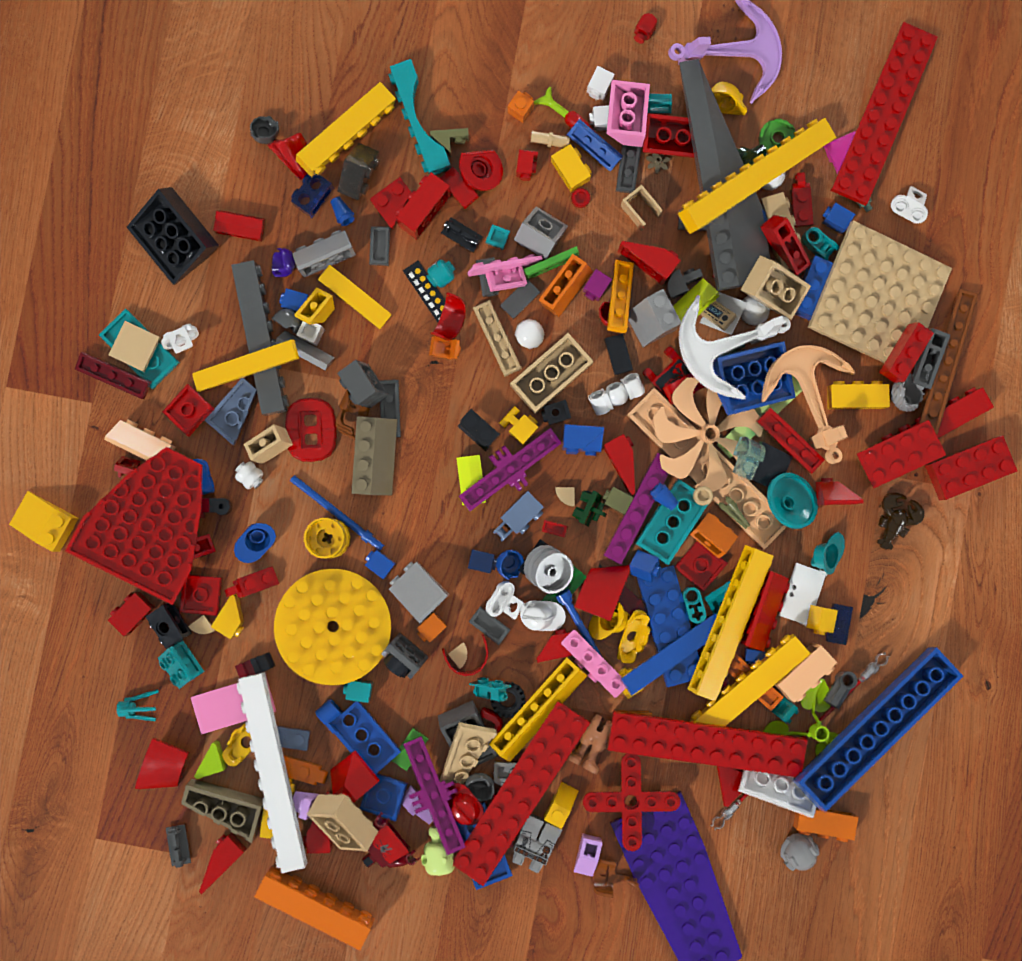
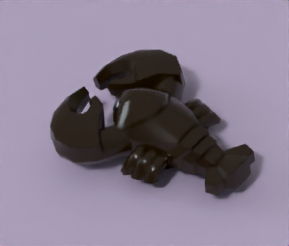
M896 492L887 494L882 501V508L888 519L883 515L880 516L878 525L884 527L885 530L883 539H878L877 543L885 550H892L893 545L891 542L898 534L902 538L908 534L910 529L905 528L906 526L917 525L924 519V509L915 500L909 501L915 507V510L910 505L907 507L910 518H908L904 509L894 511L893 508L904 504L902 501L897 502V499H907L903 494Z

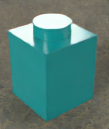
M355 680L344 684L343 694H346L345 700L369 703L373 682Z

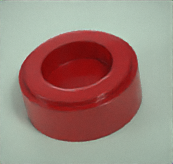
M578 188L572 193L571 202L577 208H585L590 202V194L586 189Z

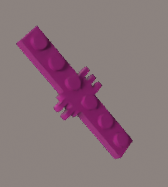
M549 428L513 456L504 445L501 449L505 455H502L497 450L495 454L499 458L498 460L494 455L489 456L496 468L458 497L470 512L506 484H509L511 488L515 486L518 491H521L522 487L519 482L524 487L528 485L525 480L527 475L524 471L562 444L553 430Z
M422 736L404 743L403 746L421 789L409 795L410 799L418 796L419 800L412 802L413 806L421 804V807L415 809V813L417 814L429 809L446 855L465 848L447 802L452 799L451 794L458 792L456 788L451 791L448 789V787L455 785L454 781L447 784L445 780L439 781Z

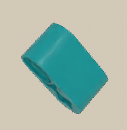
M687 587L682 591V597L688 618L691 622L700 624L706 619V611L701 593L694 587ZM693 590L696 593V598L693 601H688L686 595L689 591ZM689 605H695L696 611L701 612L698 615V619L692 617L695 611L694 607H689Z

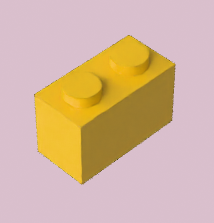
M571 144L551 156V163L570 192H573L590 181V174L592 172L589 166L581 161V154L576 147L573 148Z

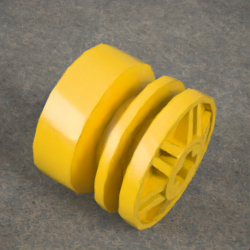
M316 519L308 525L304 532L305 546L317 558L339 557L347 551L350 545L351 536L349 529L343 522L337 519ZM328 535H333L331 542L326 541Z

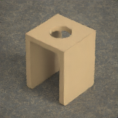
M640 185L622 200L621 207L642 231L646 224L629 202L640 195L657 217L661 216L663 210L647 190Z

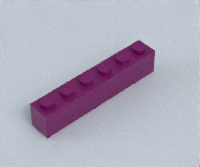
M656 453L626 514L623 515L603 553V556L618 564H622L655 501L649 494L650 491L659 482L663 484L669 474L661 467V454Z

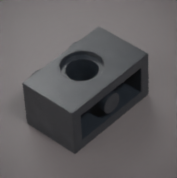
M166 603L146 616L150 627L154 629L165 649L176 645L192 634L174 604Z

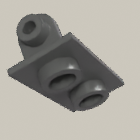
M185 824L166 827L171 865L178 868L182 867L183 864L191 863Z

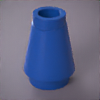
M341 197L333 198L330 203L337 223H340L341 226L351 224L355 219L354 212Z
M660 482L649 493L653 500L671 511L679 503L668 487Z

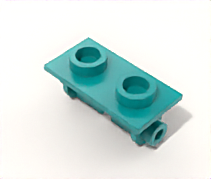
M485 677L477 678V681L469 683V685L475 686L473 693L477 697L489 699L491 694V700L499 702L507 700L506 689L511 687V685L503 684V681H489Z

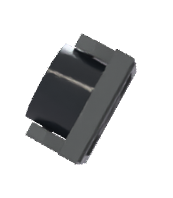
M401 633L382 652L387 668L402 678L408 676L411 679L429 658Z

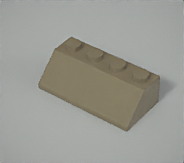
M357 416L351 494L392 495L398 419Z

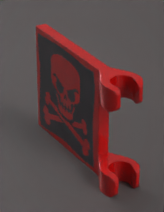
M667 347L664 350V354L672 362L658 376L650 368H646L642 372L666 398L663 387L691 373L684 360L672 347Z

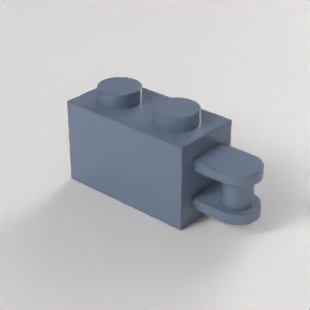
M527 491L501 517L503 522L493 533H497L501 537V541L513 531L516 534L518 532L523 534L530 527L528 523L532 519L536 521L543 514L541 510L544 507ZM505 524L511 528L508 532L502 528Z

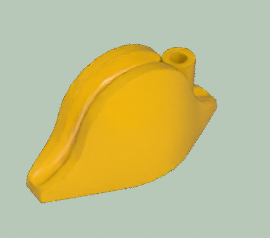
M718 82L711 88L722 113L746 114L747 108L742 102L744 96L733 84Z

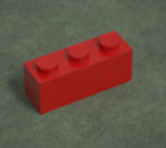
M919 322L908 324L879 373L893 383L905 382L934 333Z

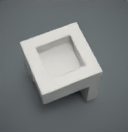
M303 321L296 336L318 346L325 329L319 324L310 325Z

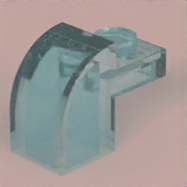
M740 437L733 455L738 457L733 473L752 480L759 462L764 460V445L748 437Z

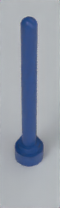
M562 590L556 594V599L563 606L565 605L582 637L602 657L572 603L573 599L571 598L570 590Z

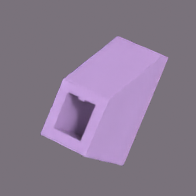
M582 833L573 872L593 876L602 847V839L600 837Z

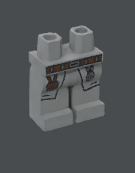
M531 813L521 828L513 847L512 862L522 866L525 857L532 859L529 869L539 873L542 866H546L562 829L547 821L544 822L543 818Z

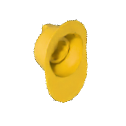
M618 602L611 621L596 615L591 618L588 627L589 634L596 640H602L612 633H619L625 629L630 614Z

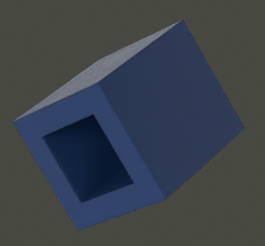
M472 549L468 568L491 573V570L496 568L497 559L494 558L495 554Z

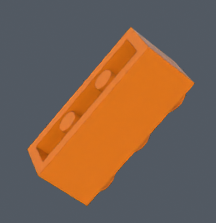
M572 254L539 298V302L547 310L560 317L593 273L592 269L585 261Z
M816 807L813 818L795 813L793 827L798 830V833L803 835L815 833L820 838L829 839V836H832L842 842H848V839L855 841L858 816L853 813L831 809L824 812Z

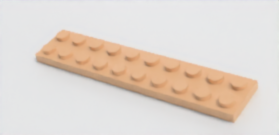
M653 388L627 416L667 456L673 459L678 458L688 452L699 441L697 436L678 442L663 443L655 435L653 416L659 408L664 407L667 419L674 425L688 429L696 428ZM703 444L695 465L688 475L696 484L700 483L707 474L709 464L708 444ZM715 448L726 473V483L722 488L713 491L712 500L718 506L722 502L725 505L728 504L726 496L730 497L732 501L734 500L750 526L745 529L731 516L729 517L765 550L787 526L775 518L769 507L768 499L746 477L738 479V469Z

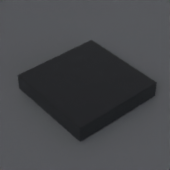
M759 441L745 477L768 488L776 476L786 473L793 457L765 442Z

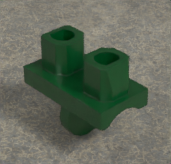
M583 491L580 500L586 502L587 505L584 510L576 507L572 516L588 527L592 520L597 522L600 515L606 517L607 513L602 511L605 504L600 502L603 495L596 491Z

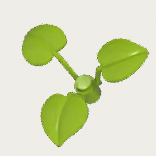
M819 679L821 682L815 688L807 690L805 692L806 696L801 700L802 707L811 710L816 724L810 726L809 732H789L788 725L780 720L770 722L763 732L811 737L819 741L815 747L816 756L839 735L835 732H829L826 727L822 726V722L815 713V711L825 712L831 706L823 700L829 691L825 679Z

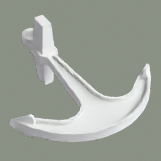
M697 295L687 309L680 325L679 346L683 360L691 374L708 389L724 396L744 400L745 396L737 388L718 378L714 373V359L748 342L752 345L774 337L777 333H785L790 329L791 323L788 318L780 316L766 323L759 324L753 331L715 341H706L700 338L695 330L700 296Z

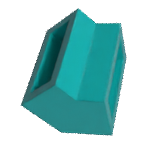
M649 94L647 113L671 114L672 94Z

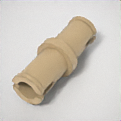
M532 130L530 143L544 144L550 148L551 146L565 148L569 145L570 137L555 135L553 132L543 133Z

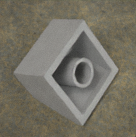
M536 206L522 222L514 240L546 260L555 249L568 226Z

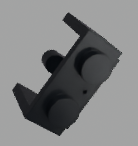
M472 409L466 413L457 426L484 451H487L500 436L494 428Z

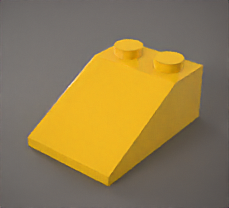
M27 491L9 525L52 552H60L79 518Z

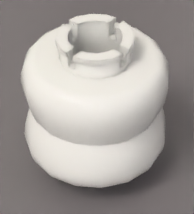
M251 461L246 464L242 462L235 470L237 472L235 475L236 480L242 483L246 489L253 487L256 489L263 481L261 479L263 471L256 468L255 464Z

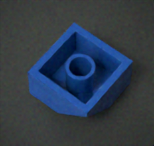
M565 424L562 450H566V454L577 455L578 451L585 452L587 456H596L602 449L604 427Z

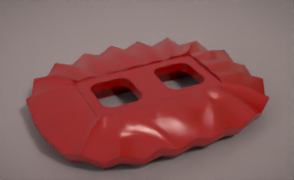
M304 398L290 405L285 420V429L293 443L288 448L290 454L302 462L323 461L331 456L336 448L337 427L334 409L329 402L320 398ZM306 415H316L317 424L315 426H305L304 417ZM306 434H317L318 443L316 445H306Z

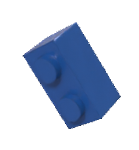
M745 648L743 660L748 664H752L758 659L761 661L766 657L765 653L767 651L763 652Z

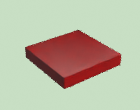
M187 384L162 413L186 436L190 437L215 408L193 387Z
M696 540L674 567L698 589L704 592L728 562L722 557L717 558Z
M189 574L181 589L179 613L218 616L223 577Z

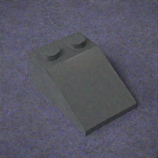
M473 700L438 715L440 730L450 747L459 722L486 727ZM489 745L485 753L483 752L479 757L476 766L498 757L497 752Z

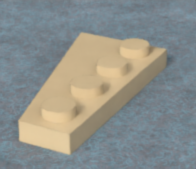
M459 722L439 781L445 780L446 784L452 781L464 784L470 770L476 766L481 754L485 753L489 747L488 744L491 739H494L497 735V730Z

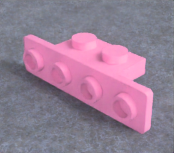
M531 254L522 259L513 257L503 262L501 260H494L490 264L480 262L474 264L467 273L468 276L485 274L490 292L524 287L527 285V280L523 268L537 264L543 258L542 256Z
M573 630L561 642L576 658L574 662L581 669L585 667L590 672L588 676L595 683L599 681L615 698L626 688L620 679L622 677L576 630Z

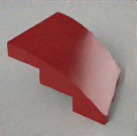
M630 565L591 568L579 593L575 608L611 621L630 575Z
M152 738L143 760L135 789L178 787L186 769L184 765L190 752Z

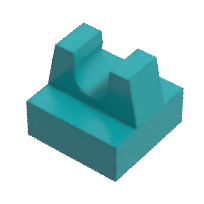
M785 697L771 711L785 723L789 724L792 722L790 718L793 714L797 715L799 713L798 707Z

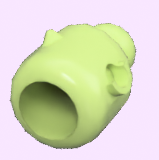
M435 825L431 826L428 831L431 841L427 842L424 846V854L421 855L422 865L429 875L450 874L455 869L453 864L455 852L446 855Z

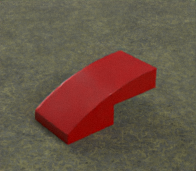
M451 167L440 177L442 181L450 186L452 196L464 209L479 198L475 190L466 183L454 167Z

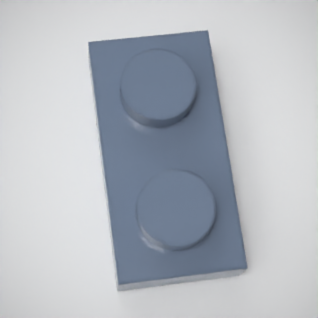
M277 726L281 747L308 750L310 730Z

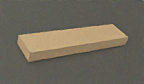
M488 300L473 307L504 377L521 370L520 363L491 301Z

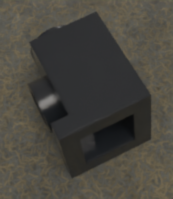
M566 400L544 406V411L541 412L544 423L548 422L549 426L571 420ZM554 409L559 411L558 416L552 415Z

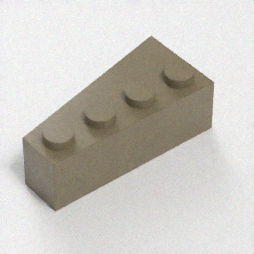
M191 779L185 787L181 802L182 805L198 814L209 817L214 823L227 827L232 833L245 837L250 843L253 842L257 835L263 813V798Z

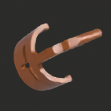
M346 390L339 405L341 411L336 419V427L342 434L355 439L354 429L343 422L346 412H350L356 416L368 417L369 408L355 405L349 397L350 392Z
M598 860L594 876V892L597 895L613 898V883L615 879L627 881L629 885L636 888L639 887L637 878L633 876L616 874V861ZM607 866H609L607 886H605L606 876L601 874H606Z

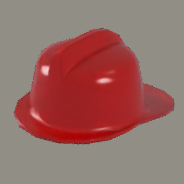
M454 783L455 785L448 787V789L451 791L456 788L458 792L451 794L452 799L447 801L453 817L459 824L475 825L483 816V806L469 788L461 783Z

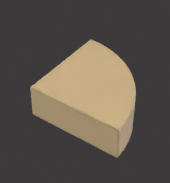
M555 487L558 498L564 504L575 507V487Z
M206 615L201 616L188 626L198 634H209L216 631L211 628L212 623Z
M464 642L448 654L459 669L464 666L467 660V647Z

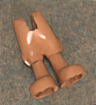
M595 714L590 721V725L579 740L580 745L578 748L571 752L567 760L580 766L587 748L592 745L582 767L596 775L599 772L596 759L598 753L606 749V742L610 734L612 722L607 719L601 728V732L597 731L596 729L599 727L602 716Z

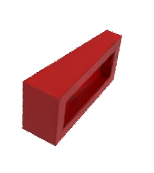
M544 520L542 532L565 538L568 526Z

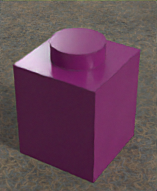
M596 269L583 288L584 296L591 301L597 300L599 302L612 279Z

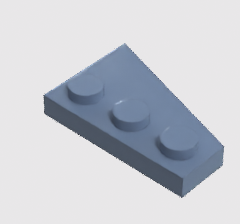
M241 378L205 419L211 427L233 446H235L256 397L257 389L246 379Z

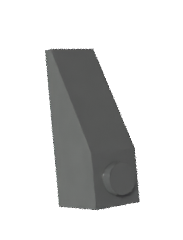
M934 328L929 329L934 334L915 364L912 383L927 389L932 388L950 338V334Z

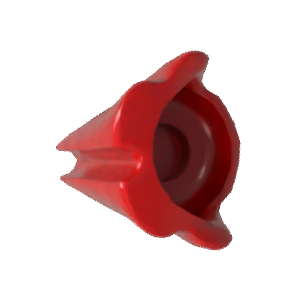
M296 133L282 140L275 139L267 145L298 179L307 178V172L296 162V154L307 146V141L301 133Z

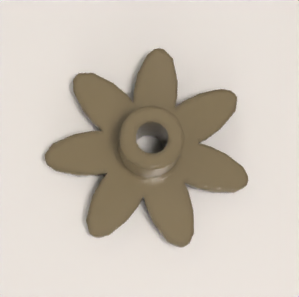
M652 154L653 156L646 157L651 162L647 168L655 167L657 174L660 171V167L664 170L668 169L665 163L670 161L669 157H664L661 154Z

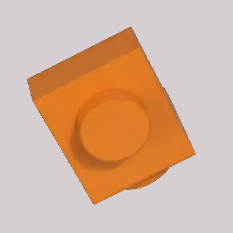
M432 336L430 356L448 360L457 359L461 351L460 340L448 341Z

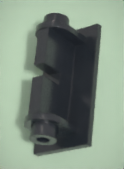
M450 217L449 221L445 222L444 229L441 234L474 253L483 236Z

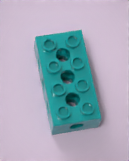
M680 479L675 480L669 490L678 502H686L687 509L681 511L677 505L671 511L660 504L634 543L649 554L659 557V560L666 565L670 564L708 506L696 504L693 500L695 489ZM671 516L677 521L676 526L673 528L668 525V519ZM659 533L666 535V541L663 544L657 540Z

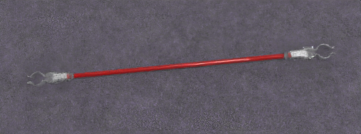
M886 652L877 654L875 662H870L866 666V669L858 678L857 685L850 690L848 695L860 683L875 675L879 671L880 665L884 666L887 664L888 657L890 656H886V661L883 664H876L878 657L886 655ZM832 706L819 720L822 722L835 707ZM744 793L739 799L733 801L729 807H725L720 813L721 816H715L712 819L710 826H714L715 819L724 817L722 825L714 827V830L723 828L724 821L733 817L734 812L748 795Z

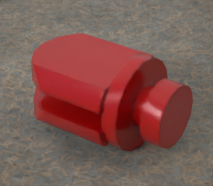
M646 13L641 16L634 30V40L637 43L643 44L645 40L651 38L657 26V19L654 15Z

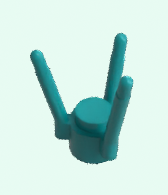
M156 689L133 697H125L124 701L117 703V715L119 717H126V719L156 721L155 717L135 714L136 712L155 711L156 707H136L135 702L132 701L159 693V690Z

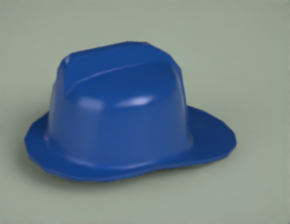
M255 523L248 526L234 546V553L238 560L244 563H252L260 559L275 542L276 534L274 529L264 523Z

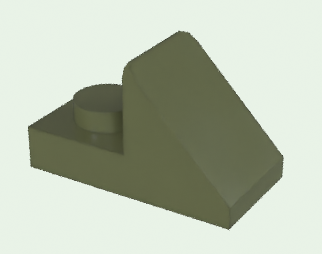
M468 128L430 131L431 138L442 145L450 157V142L464 144L465 141H469Z

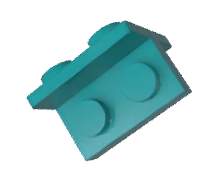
M183 640L169 647L158 657L159 665L163 670L167 671L170 681L178 689H181L205 672Z

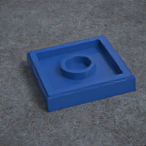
M377 773L376 776L380 781L363 795L359 809L375 815H379L382 812L381 817L397 821L408 783Z

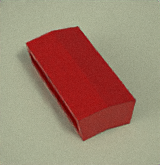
M218 210L216 211L213 231L217 234L262 242L265 218Z

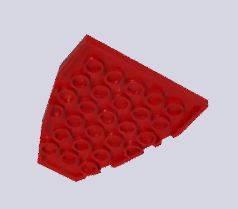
M165 447L142 465L129 472L82 517L65 552L173 605L193 566L202 511L203 465L169 447Z

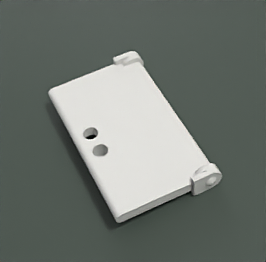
M795 563L789 581L790 586L785 594L783 607L778 616L799 622L806 627L810 605L816 606L827 573L824 570H816Z

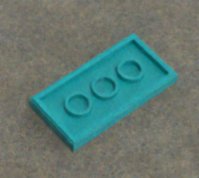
M126 308L99 334L111 348L125 321L148 331ZM159 342L145 372L130 365L128 366L138 376L151 381L150 388L154 389L180 362L167 349H164Z

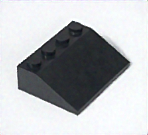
M172 187L158 189L127 225V229L173 285H176L208 259L219 246Z

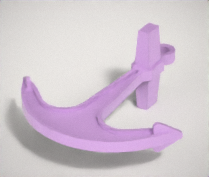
M735 0L739 8L756 26V36L754 39L711 45L710 37H698L693 42L687 43L684 47L679 43L673 44L668 50V55L672 60L678 61V65L679 62L701 60L704 56L751 57L756 59L762 66L763 73L751 97L750 103L752 104L776 80L782 62V47L778 32L767 14L750 0Z

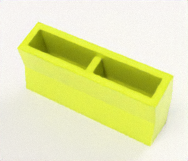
M704 278L673 305L681 322L697 295L700 296L698 316L720 296L719 292Z
M480 455L456 458L461 493L483 478Z

